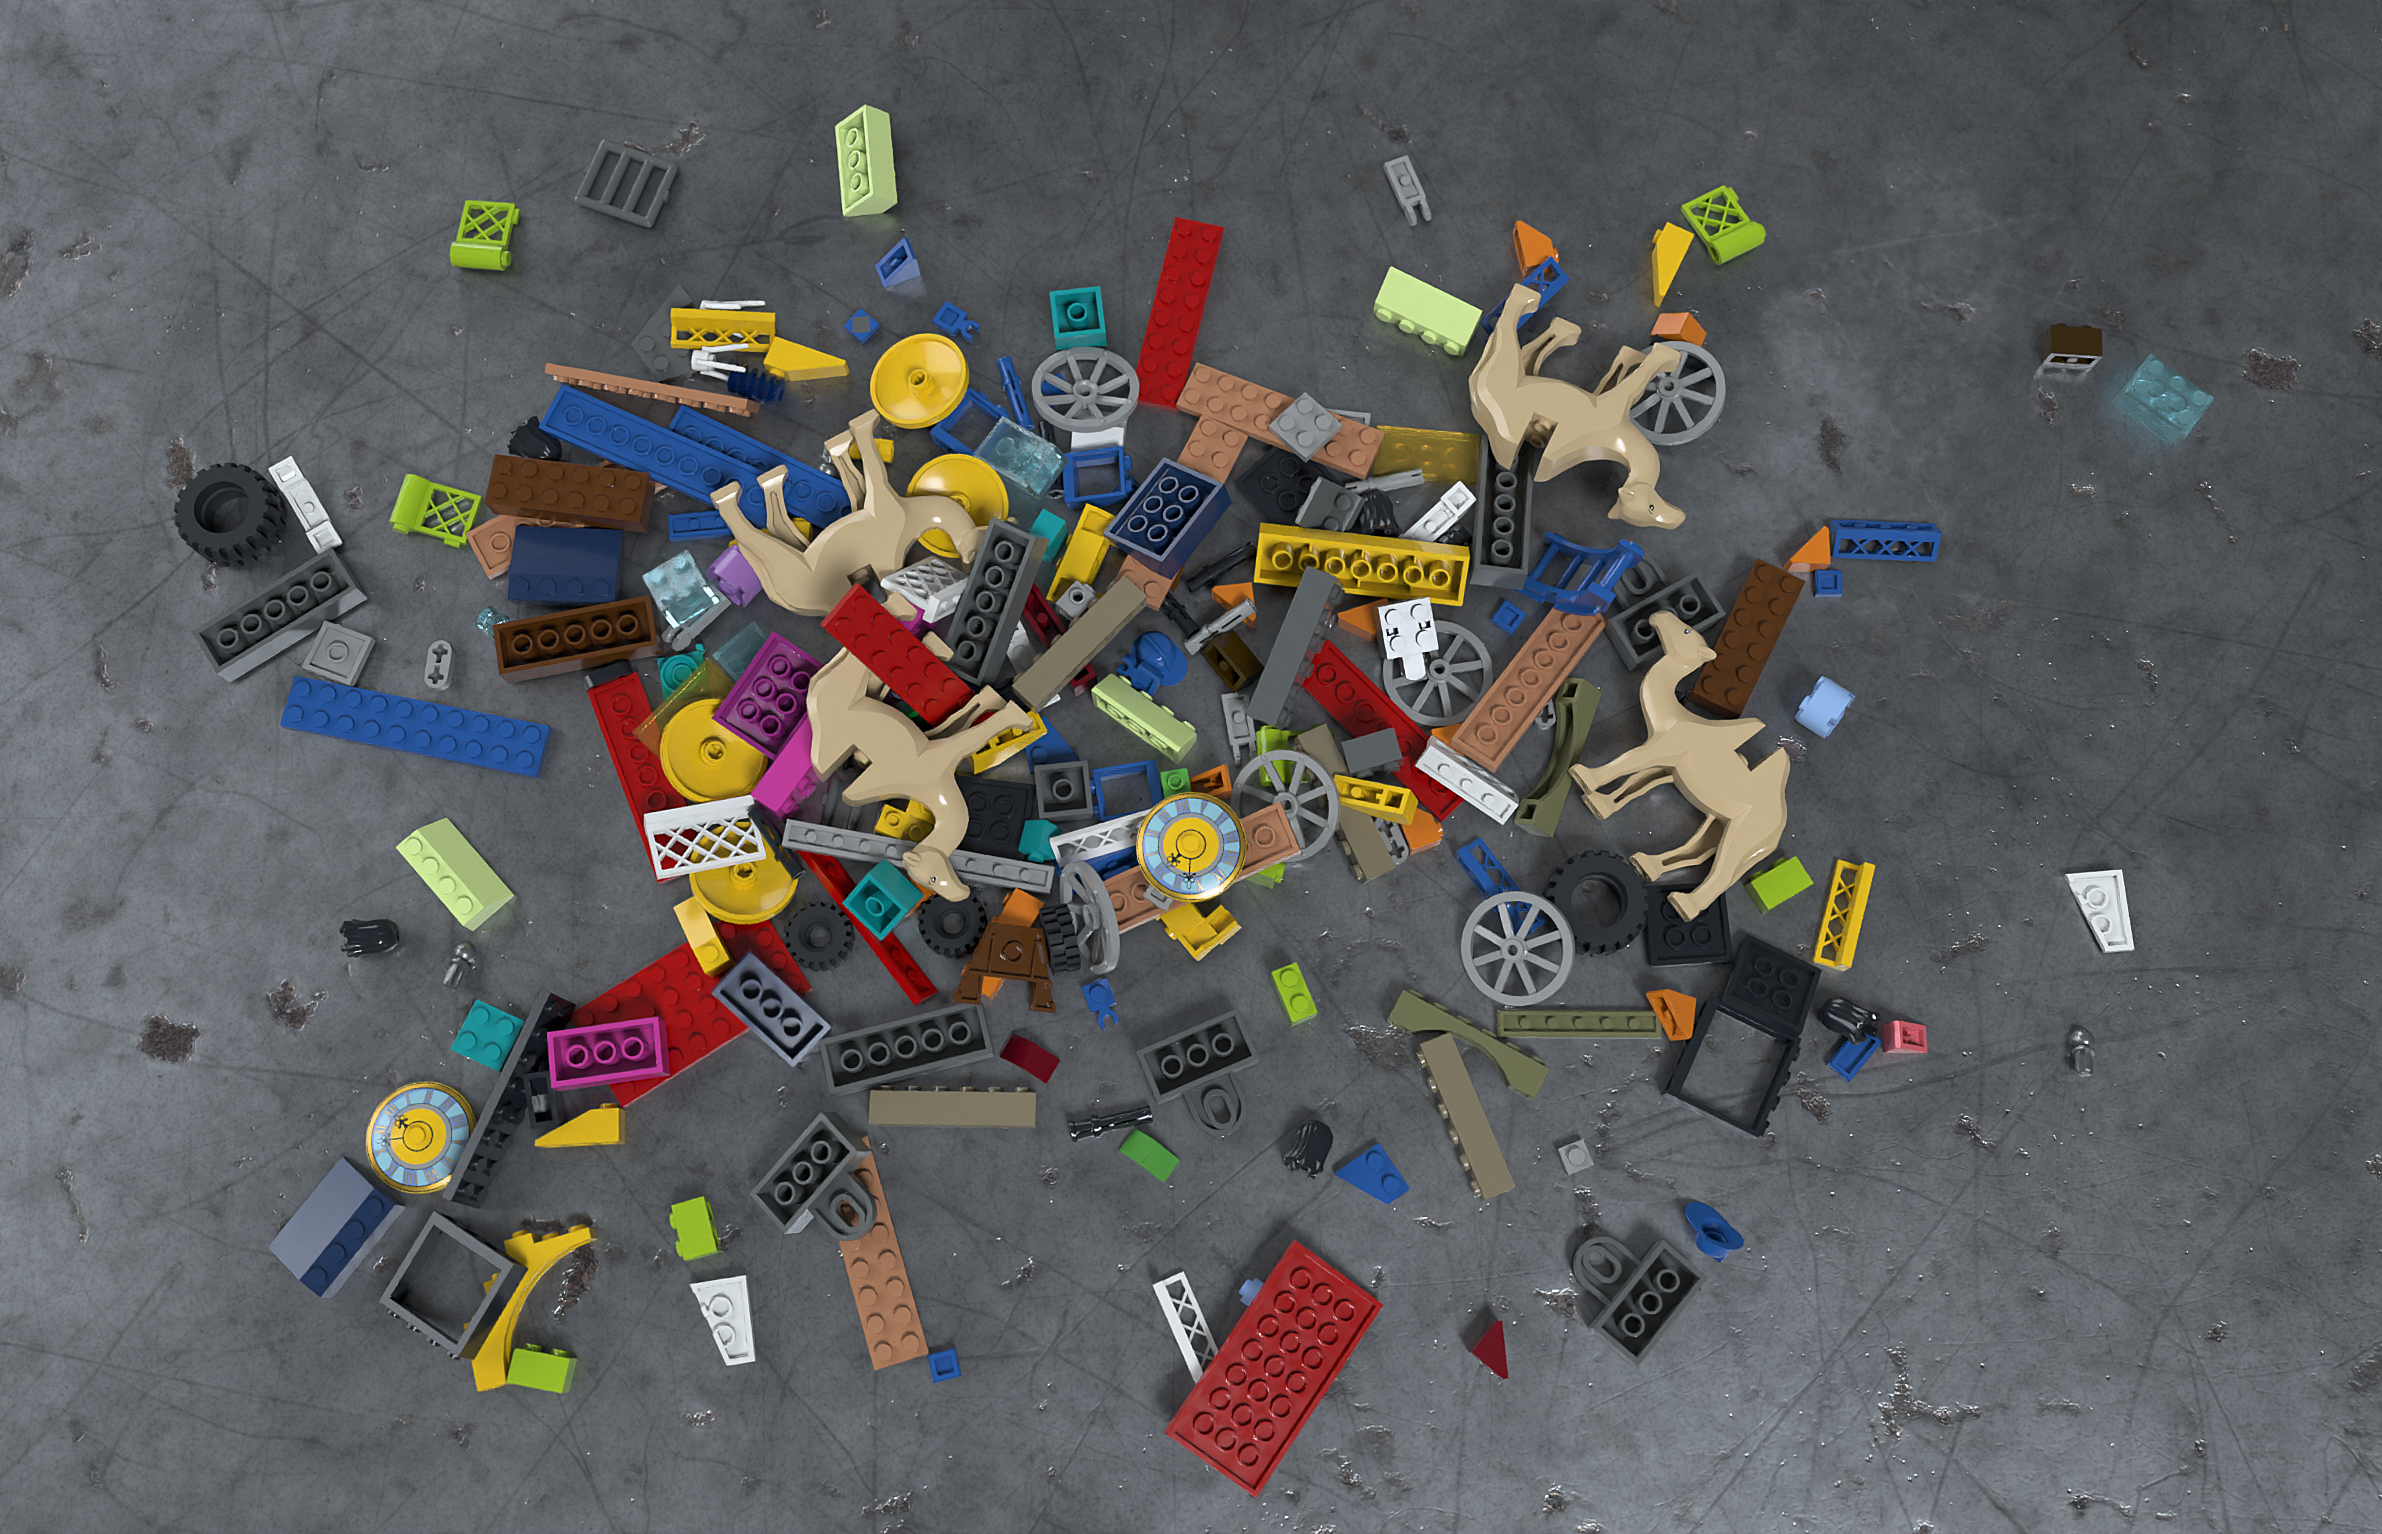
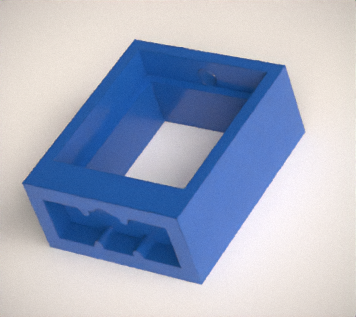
M968 387L957 408L946 418L939 421L930 431L932 441L949 454H965L982 460L1010 428L1009 413L1002 406H995L989 402V398L982 391H974ZM972 405L997 423L974 452L949 434L951 429Z
M1123 446L1062 454L1064 500L1070 511L1082 510L1085 508L1086 503L1095 507L1127 504L1131 499L1130 494H1134V484L1132 478L1129 479V470H1132L1133 464L1131 455L1126 453ZM1119 462L1120 492L1080 497L1079 467Z
M1156 759L1093 769L1094 778H1089L1091 794L1096 793L1098 803L1093 804L1095 820L1101 819V823L1148 810L1144 809L1107 816L1101 781L1147 774L1152 808L1163 801Z

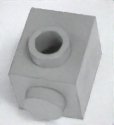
M1076 580L1055 603V610L1071 623L1077 616L1080 615L1082 617L1088 611L1089 604L1097 598L1095 596L1096 593L1088 584L1084 583L1082 585Z

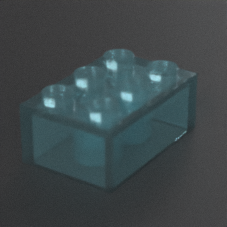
M2150 353L2138 365L2110 403L2172 447H2175L2189 434L2215 398Z
M1004 416L1000 418L973 455V457L987 463L1001 477L1004 483L1037 502H1040L1069 462L1056 445Z

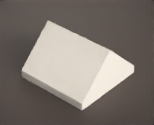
M1082 409L1074 419L1094 420V417L1088 409ZM1100 411L1104 417L1113 413ZM1127 419L1105 431L1094 433L1072 432L1071 453L1123 446L1124 448Z

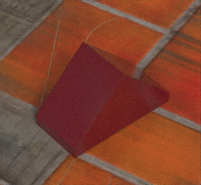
M1014 1033L1000 1055V1058L1045 1084L1049 1082L1061 1061L1037 1044Z
M1493 1321L1468 1353L1499 1379H1509L1503 1322Z

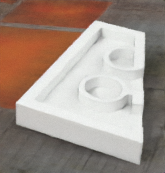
M2122 870L2065 874L2064 878L2103 953L2134 950Z
M748 1275L690 1284L693 1293L696 1294L701 1305L700 1308L712 1329L714 1339L726 1365L757 1361Z

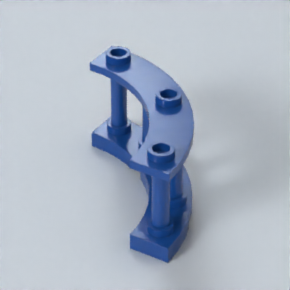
M1547 531L1544 535L1543 545L1548 548L1531 573L1527 575L1522 590H1513L1540 604L1544 600L1555 604L1553 608L1558 611L1580 616H1595L1598 611L1603 613L1609 608L1616 596L1612 589L1624 571L1636 566L1643 558L1645 552L1642 551L1638 544L1632 541L1627 542L1623 539L1620 540L1616 547L1611 549L1587 548L1567 541L1560 534H1552ZM1556 553L1572 559L1555 585L1549 586L1538 581ZM1582 563L1592 566L1577 590H1564ZM1607 569L1608 571L1599 584L1595 583L1602 570Z

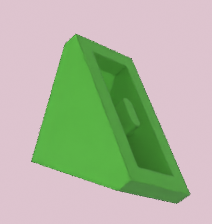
M1136 1128L1119 1150L1163 1183L1180 1161L1161 1144Z

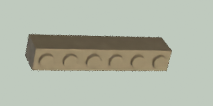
M1125 575L1119 581L1117 579L1113 580L1106 588L1107 592L1100 599L1098 597L1089 604L1088 611L1082 617L1080 615L1077 616L1070 623V629L1064 635L1059 634L1053 639L1050 644L1051 648L1045 654L1043 652L1039 653L1033 659L1032 666L1026 672L1021 671L1014 678V684L1012 685L1013 693L1035 714L1056 696L1147 605V596Z
M1326 723L1298 735L1293 741V750L1314 757L1325 766L1333 779L1335 774L1352 778ZM1305 766L1304 775L1308 783H1313L1315 789L1323 786L1319 777ZM1326 793L1316 797L1319 806L1321 808L1324 807L1329 815V801ZM1341 805L1336 833L1340 839L1338 843L1344 856H1348L1352 864L1350 869L1354 878L1360 880L1361 885L1390 873L1396 867L1371 815Z
M1451 1032L1420 1044L1417 1047L1419 1050L1416 1053L1417 1060L1421 1068L1426 1067L1429 1078H1426L1431 1093H1437L1440 1103L1437 1104L1442 1119L1447 1118L1451 1129L1448 1130L1450 1139L1454 1146L1458 1144L1462 1155L1459 1156V1160L1464 1171L1469 1170L1473 1181L1470 1182V1186L1475 1197L1480 1196L1481 1201H1485L1516 1188Z
M883 1085L878 1086V1090H870L869 1124L871 1126L1037 1128L1038 1095L1032 1092V1088L1017 1087L1015 1092H1004L1003 1087H988V1092H977V1087H960V1091H949V1087L934 1086L933 1091H922L921 1086H905V1091H894V1086Z

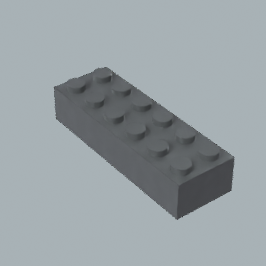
M1483 434L1478 454L1477 501L1474 513L1470 584L1522 590L1528 575L1535 446L1530 442L1524 441L1511 469L1508 470L1495 459L1488 434Z
M991 517L945 640V644L954 654L949 661L942 662L955 675L978 686L995 685L1050 539L1010 521Z
M331 547L195 629L192 633L216 673L228 682H232L320 628L324 620L332 621L368 599L343 557Z
M1310 566L1306 567L1246 711V715L1253 720L1284 731L1285 726H1290L1294 717V713L1291 712L1295 702H1300L1304 693V688H1302L1303 682L1313 672L1314 663L1312 661L1315 653L1319 654L1323 648L1325 640L1322 637L1325 629L1329 630L1334 621L1335 615L1332 612L1335 605H1340L1344 597L1345 590L1342 589L1343 584L1336 576Z
M981 1000L980 1005L964 1003L819 1040L830 1094L834 1097L995 1057L987 1018Z

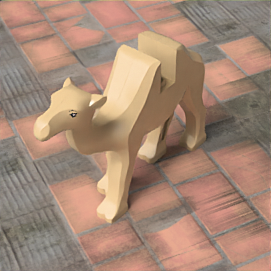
M1518 283L1514 284L1494 332L1487 341L1483 355L1468 380L1473 416L1488 434L1495 459L1500 465L1510 470L1524 441L1530 442L1537 448L1545 449L1533 480L1537 482L1550 480L1583 461L1599 459L1618 461L1626 466L1629 476L1623 487L1618 489L1619 497L1608 513V518L1623 519L1629 524L1638 527L1657 526L1672 530L1680 526L1686 518V513L1665 501L1654 490L1660 473L1659 455L1654 446L1631 423L1629 413L1630 408L1642 397L1647 386L1658 373L1675 372L1677 370L1682 354L1660 343H1654L1649 355L1630 347L1622 346L1610 371L1603 377L1599 386L1592 394L1562 380L1538 377L1541 363L1558 347L1574 345L1578 341L1582 330L1578 325L1559 317H1554L1549 328L1543 334L1520 349L1516 330L1517 324L1522 315L1533 313L1538 309L1541 294Z
M872 409L849 421V430L824 442L832 462L842 478L844 489L851 502L852 513L830 524L812 543L798 531L787 515L783 498V485L788 477V469L785 464L756 478L765 494L767 528L771 536L755 528L739 509V499L743 490L738 481H734L710 494L711 501L738 542L739 550L755 571L769 599L793 613L803 616L827 617L850 590L852 585L855 583L859 585L865 584L869 581V576L871 575L887 600L888 596L893 592L880 586L882 579L904 569L905 557L912 545L927 531L935 529L945 532L950 537L962 561L963 572L969 574L972 571L988 526L976 527L964 508L948 497L934 495L903 498L898 496L888 482L885 465L875 446L873 433L880 422V414L876 409ZM855 441L862 457L865 481L863 475L853 465L848 454ZM1009 517L1007 519V521L1019 525V522L1015 517Z
M896 590L888 596L885 603L881 604L898 621H913L918 613ZM932 631L921 641L939 660L947 662L953 657V651ZM843 647L828 664L822 667L810 679L806 704L807 715L813 734L810 758L814 772L824 782L841 764L854 754L855 757L853 759L865 771L842 793V801L848 806L857 807L872 802L902 798L917 802L930 810L935 818L933 831L912 851L903 854L902 865L907 869L908 875L923 887L932 890L950 902L962 901L969 896L970 888L960 882L948 858L964 838L969 815L965 800L954 779L953 771L964 758L979 751L996 735L1013 728L1028 731L1034 722L1012 700L1007 703L987 684L963 709L951 715L940 726L930 731L922 732L902 712L883 703L890 688ZM985 712L995 713L983 723L970 728L972 723Z
M1658 611L1651 614L1648 619L1649 624L1655 628L1660 638L1665 655L1651 667L1640 686V702L1648 729V740L1640 747L1621 754L1613 761L1599 768H1588L1581 764H1575L1568 771L1585 792L1581 796L1583 802L1599 821L1605 820L1631 799L1645 794L1651 788L1672 782L1691 804L1705 813L1706 818L1701 826L1681 847L1659 855H1647L1637 852L1629 857V861L1637 867L1636 870L1639 874L1643 875L1646 880L1645 882L1650 883L1659 878L1663 872L1684 866L1701 864L1717 852L1710 873L1697 888L1689 894L1671 892L1667 896L1668 901L1685 922H1689L1698 916L1701 910L1706 909L1721 893L1731 887L1747 870L1777 849L1787 820L1785 787L1790 772V760L1784 747L1768 752L1748 768V762L1745 757L1740 753H1736L1735 749L1765 727L1766 724L1756 718L1708 720L1691 713L1678 702L1675 696L1677 683L1684 676L1701 667L1704 662L1715 659L1717 655L1709 648L1705 639L1695 629L1683 623L1670 611ZM1636 773L1627 778L1617 790L1610 794L1595 791L1598 787H1602L1618 777Z

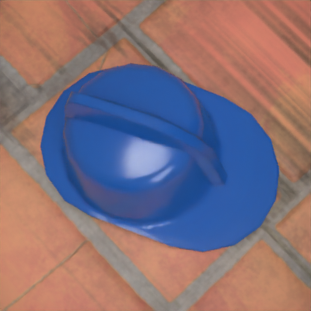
M1147 631L1139 635L1134 641L1132 653L1137 660V664L1145 661L1165 675L1160 685L1174 686L1185 677L1187 660L1181 650L1167 635L1159 631Z
M1691 1202L1686 1206V1217L1696 1229L1695 1243L1701 1252L1711 1256L1717 1262H1722L1732 1250H1738L1743 1247L1744 1240L1741 1234L1731 1227L1714 1208L1700 1202Z

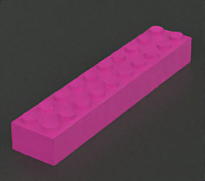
M909 602L917 610V616L913 621L899 622L921 642L929 629H934L939 620L932 624L922 619L925 610ZM808 717L750 794L758 805H762L765 811L786 824L787 819L792 820L796 817L800 810V803L804 798H809L816 788L815 783L819 779L811 764L810 755L813 734Z

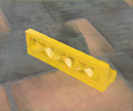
M671 308V348L702 349V346L714 347L747 343L749 345L748 348L731 351L768 352L775 337V313ZM677 331H689L693 336L688 340H677ZM707 332H714L718 338L715 341H706L702 336ZM736 333L741 334L745 339L739 343H734L728 337ZM758 335H770L769 344H758L754 338Z
M1842 860L1836 861L1812 959L1813 963L1840 971L1851 968L1875 865L1864 862L1859 866ZM1842 868L1856 872L1854 883L1845 886L1840 877ZM1843 892L1849 904L1848 908L1840 912L1834 900L1836 895ZM1832 910H1833V912L1835 913V915H1833L1832 917H1830V916H1831V912H1832ZM1837 917L1843 929L1841 934L1833 937L1828 925L1829 921ZM1840 938L1839 945L1836 942V939ZM1829 943L1832 944L1837 952L1835 961L1821 958L1823 946Z

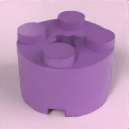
M736 545L727 548L705 572L708 580L711 582L715 579L718 583L716 588L738 606L742 602L743 607H746L763 588L755 571Z

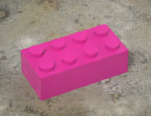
M660 1017L547 1032L551 1088L558 1091L670 1076L666 1021Z

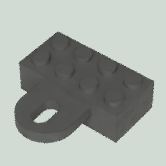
M1644 554L1641 561L1633 568L1638 571L1643 579L1645 588H1634L1624 571L1612 589L1613 593L1616 594L1615 598L1624 612L1609 619L1604 631L1629 671L1632 672L1664 654L1660 638L1655 628L1649 624L1648 618L1651 614L1658 611H1670L1679 620L1700 634L1718 624L1726 613L1698 570L1671 585L1657 562Z
M1238 1008L1136 1051L1158 1106L1184 1095L1195 1123L1203 1132L1211 1136L1222 1137L1234 1133L1241 1127L1246 1117L1247 1103L1235 1072L1259 1063V1056ZM1213 1096H1221L1225 1100L1231 1114L1229 1122L1220 1124L1215 1120L1209 1106V1101Z
M821 1112L749 1195L784 1234L800 1233L812 1218L815 1217L824 1229L838 1240L854 1241L861 1239L874 1227L877 1218V1205L871 1192L853 1172L872 1150L837 1112ZM844 1200L848 1201L860 1216L858 1225L853 1226L841 1213L840 1206Z
M1595 1237L1585 1241L1578 1248L1573 1262L1574 1272L1580 1284L1605 1305L1588 1329L1631 1366L1640 1365L1708 1279L1707 1276L1664 1240L1656 1241L1644 1258L1639 1260L1618 1241L1609 1237ZM1592 1252H1599L1612 1263L1614 1273L1611 1277L1602 1276L1589 1264L1588 1257Z

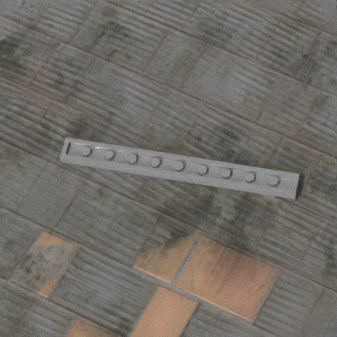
M787 819L782 847L873 864H879L886 858L895 868L906 869L902 865L903 854L912 851L919 844L918 842ZM956 849L948 858L959 879L1050 895L1055 867Z

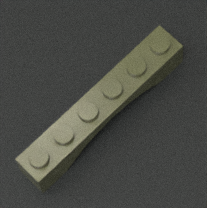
M1566 678L1560 686L1555 701L1557 730L1551 759L1538 784L1522 798L1514 820L1516 825L1531 835L1553 838L1573 779L1568 770L1573 765L1578 764L1602 694L1600 690L1585 679Z
M1414 990L1402 991L1386 1021L1387 1023L1409 1035L1419 1033L1447 1034L1451 1032L1452 1036L1469 1042L1482 1051L1493 1062L1508 1089L1530 1101L1536 1098L1550 1070L1544 1066L1545 1062L1542 1059L1533 1055L1529 1058L1521 1054V1049L1509 1042L1503 1044L1495 1040L1497 1036L1486 1029L1479 1031L1471 1027L1472 1022L1462 1016L1455 1018L1447 1014V1008L1435 1002L1431 1005L1423 1001L1424 996Z

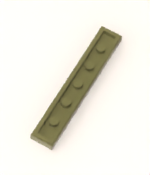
M1496 1011L1497 1038H1662V1026L1655 1011Z

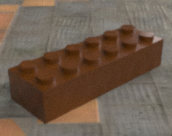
M495 454L484 503L493 514L647 533L656 483L649 473Z
M1759 558L1755 561L1711 647L1717 656L1713 660L1704 662L1688 694V702L1724 720H1735L1741 716L1806 581Z
M650 595L493 625L499 675L507 683L664 654L658 608Z

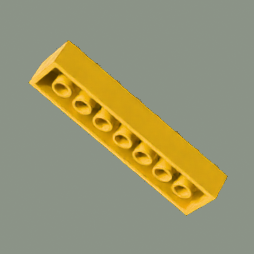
M1261 523L1254 582L1298 587L1306 567L1310 566L1336 576L1343 584L1342 589L1345 590V593L1402 600L1427 596L1430 597V603L1462 606L1470 559L1469 547Z

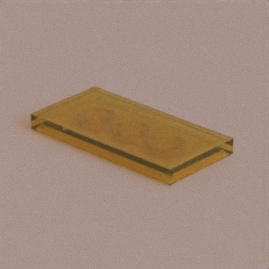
M1377 426V430L1385 432V438L1374 459L1373 477L1421 468L1424 481L1455 484L1461 481L1466 485L1476 484L1479 434Z
M707 658L632 733L660 759L661 738L673 716L686 706L700 700H725L735 684Z

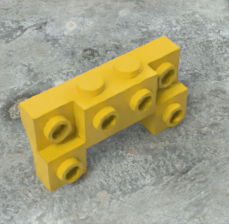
M1086 503L1074 534L1071 533L1067 539L1065 555L1060 557L1057 562V573L1046 597L1050 603L1055 604L1076 580L1082 585L1086 583L1092 587L1109 545L1117 547L1103 536V532L1115 519V515ZM1095 591V596L1099 599L1104 595Z
M911 800L906 801L903 811L885 804L881 809V815L873 831L886 837L920 843L930 835L935 825V818L930 810Z
M1194 903L1186 904L1155 918L1157 921L1160 918L1167 925L1164 928L1165 932L1173 940L1178 938L1197 961H1200L1218 944H1224L1242 928L1223 905H1220L1206 918Z

